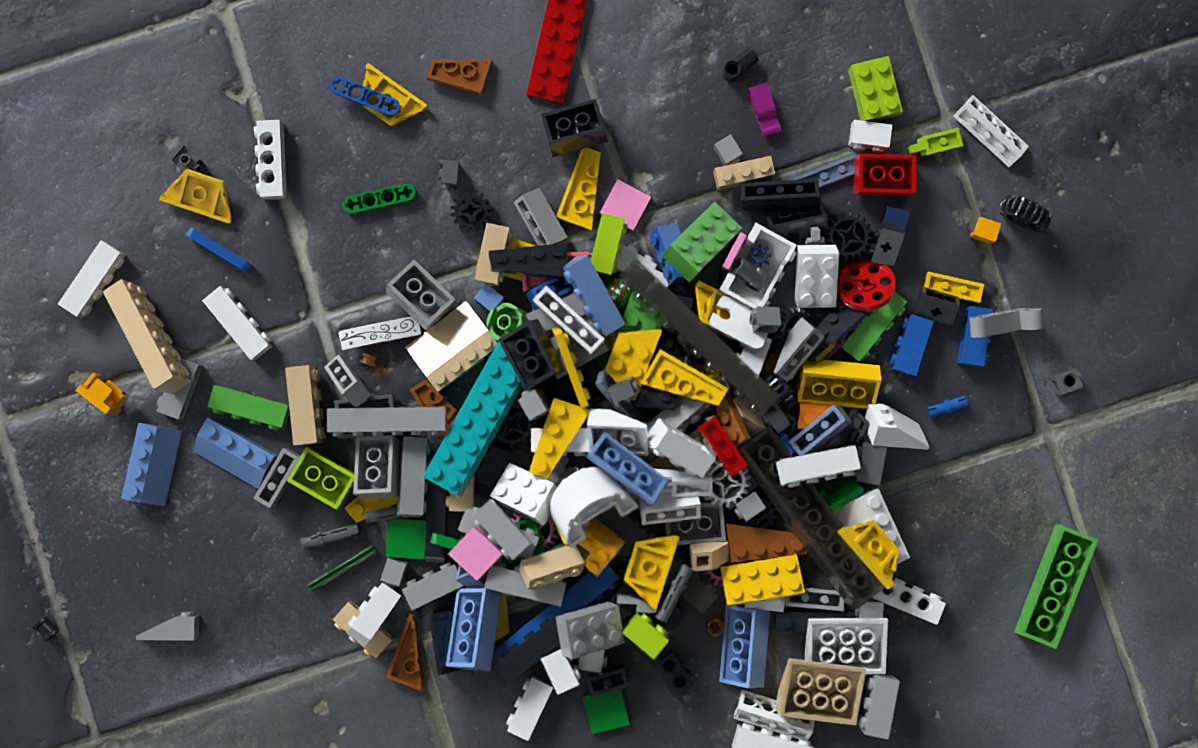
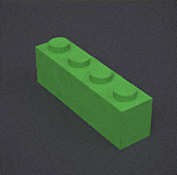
M895 292L888 304L874 310L870 316L866 315L861 320L862 323L850 333L843 346L839 349L856 363L860 362V360L864 362L870 355L868 350L872 345L877 346L881 341L882 337L880 335L883 331H888L893 326L894 322L892 320L895 316L899 317L905 311L906 307L904 305L907 301ZM880 295V297L877 299V301L882 300V299H883V296Z
M219 385L213 386L208 407L213 408V413L224 415V412L231 414V418L242 420L245 417L250 419L249 423L261 425V422L268 424V428L278 431L279 428H286L290 414L289 405Z

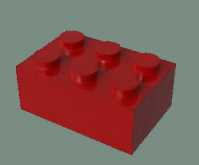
M858 154L854 157V196L911 197L916 194V155Z

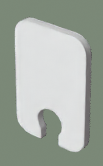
M721 297L716 307L726 309L730 313V319H721L719 315L713 313L709 321L711 328L751 349H760L768 333L753 332L752 325L749 323V317L754 309L731 297Z

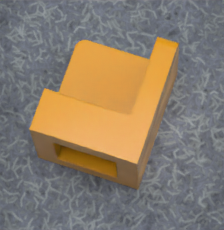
M979 217L974 232L970 234V238L992 244L996 242L1001 223Z

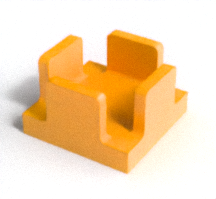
M92 373L83 385L80 384L75 390L106 415H118L122 410L121 406L128 399V396L123 394L124 391L112 381L108 380L104 383L100 380L101 375L99 373Z

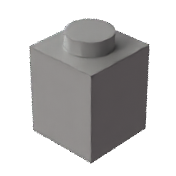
M731 134L714 144L713 148L724 166L741 161L739 158L743 153Z
M753 491L735 504L736 509L734 511L739 519L744 518L747 521L766 507L756 492Z
M392 557L387 558L380 581L385 582L384 584L391 588L400 586L408 562Z

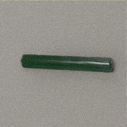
M373 545L366 547L309 582L308 587L312 592L316 591L377 553L376 548Z

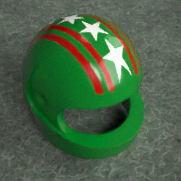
M620 277L609 280L605 284L607 292L617 310L627 307L633 291L632 285L628 280Z

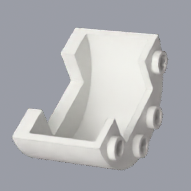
M757 223L752 228L735 261L740 257L751 264L754 260L753 258H748V255H753L752 247L757 249L759 244H761L763 249L769 247L767 254L772 255L771 258H767L769 265L764 263L761 267L769 276L761 291L756 292L747 287L745 281L732 272V267L719 291L754 310L757 306L768 307L770 302L767 299H771L776 290L773 288L776 281H781L785 273L782 271L788 261L792 262L797 253L794 251L797 246L796 244ZM758 252V255L755 257L758 258V261H762V258L766 257V255Z
M591 467L583 468L561 482L552 496L550 513L571 548L587 538L580 525L614 505L621 517L638 508V505L622 483L602 468Z

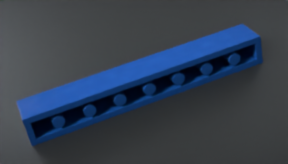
M609 564L606 565L598 576L589 571L564 592L561 606L549 604L494 649L492 661L500 654L506 655L509 652L508 648L515 642L520 644L524 641L523 636L529 631L533 630L535 632L540 628L539 624L546 618L551 620L554 617L556 620V616L588 608L587 605L592 600L594 603L604 596L602 594L603 591L607 588L611 590L618 584L619 576Z

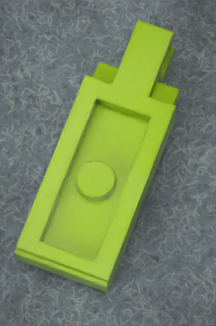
M954 128L923 136L917 139L918 144L910 145L908 150L910 155L920 153L921 156H929L963 147L964 144L959 128Z

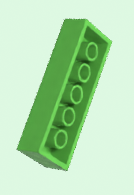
M1055 524L1014 630L1015 633L1057 649L1098 543L1097 539Z

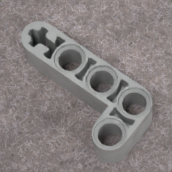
M1017 308L969 318L972 338L987 337L1017 330H1038L1044 328L1043 309Z

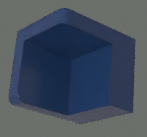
M887 206L884 209V220L905 225L906 230L910 211Z

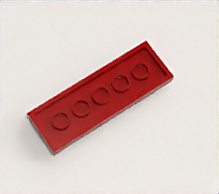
M548 0L526 96L560 104L564 103L587 0Z

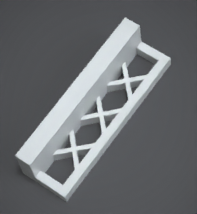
M974 95L954 114V117L1008 167L1018 160L1029 147Z
M742 689L733 719L780 734H786L796 739L809 740L813 733L815 720H810L809 724L803 723L799 718L779 716L775 708L777 700ZM744 698L752 699L755 704L752 706L744 704ZM762 705H770L773 711H766Z

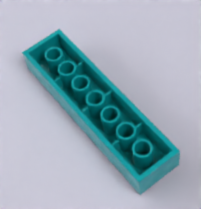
M499 341L423 475L424 478L459 497H462L522 389V385Z

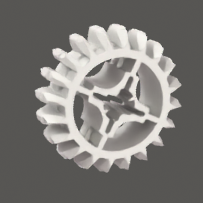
M715 459L704 476L711 477L712 482L718 484L719 495L712 492V496H705L704 498L706 500L711 499L710 503L713 505L718 502L719 507H722L723 503H725L726 507H729L730 501L735 505L737 504L736 498L743 500L742 492L748 494V491L744 488L750 487V483L745 482L751 479V476L746 474L749 470L745 467L739 471V480L731 478L725 468H722L719 474L712 475L716 469L723 466L720 461ZM726 477L729 481L723 485L720 481ZM736 487L733 492L727 494L729 488Z

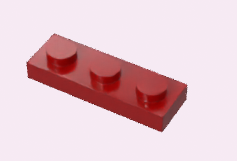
M715 416L697 427L730 477L748 466Z

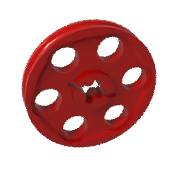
M869 259L858 260L847 265L840 272L837 279V292L840 300L849 308L857 311H874L884 307L893 298L896 288L895 277L891 269L886 265L871 262ZM877 268L879 271L872 274L869 272V269ZM853 270L860 272L857 276L849 274ZM883 280H889L891 282L887 286H883L880 284V282ZM844 285H850L852 289L849 291L842 290V287ZM882 295L883 299L876 301L873 299V296ZM856 297L864 299L861 303H855L853 300Z

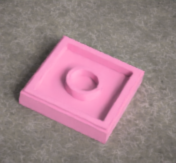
M617 179L600 214L605 213L625 218L624 224H628L627 228L634 231L651 197Z
M740 232L720 270L721 272L728 273L747 235Z
M474 526L448 555L477 581L502 555V552L477 526Z

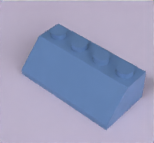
M577 256L563 267L565 279L568 283H572L575 288L573 290L574 295L578 300L582 301L584 305L583 311L587 317H591L594 322L592 327L597 333L607 336L625 325L588 256Z
M214 418L206 419L197 434L193 452L258 489L278 457L277 454Z
M138 423L121 499L166 506L182 431L147 423Z
M605 432L586 456L651 505L655 502L668 480Z
M486 588L457 589L446 660L447 667L490 671L501 593Z
M726 605L719 682L745 688L764 687L770 620L769 610L751 609L738 605L727 607Z

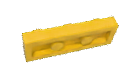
M927 272L924 287L957 296L961 300L981 303L984 284Z

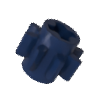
M759 244L757 249L752 247L753 255H748V258H753L754 260L751 264H759L760 269L764 263L769 265L767 258L772 257L771 254H767L769 247L763 249L761 244ZM758 252L766 255V257L762 258V261H758V258L755 257L758 255Z

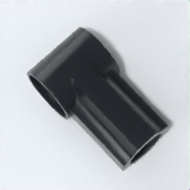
M749 47L736 58L728 61L722 72L723 78L728 82H734L740 75L759 62L755 51ZM728 68H733V69H735L736 74H734V75L729 74L728 71H727V69H728Z

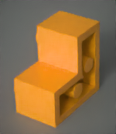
M594 517L584 529L587 538L578 544L590 552V555L584 561V566L598 576L625 541Z

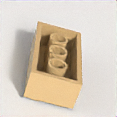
M310 365L285 368L293 445L324 443L323 439L326 438L325 427H322L321 422L324 419V412L319 404V401L322 400V393L317 385V382L320 381L319 371L316 370V367Z

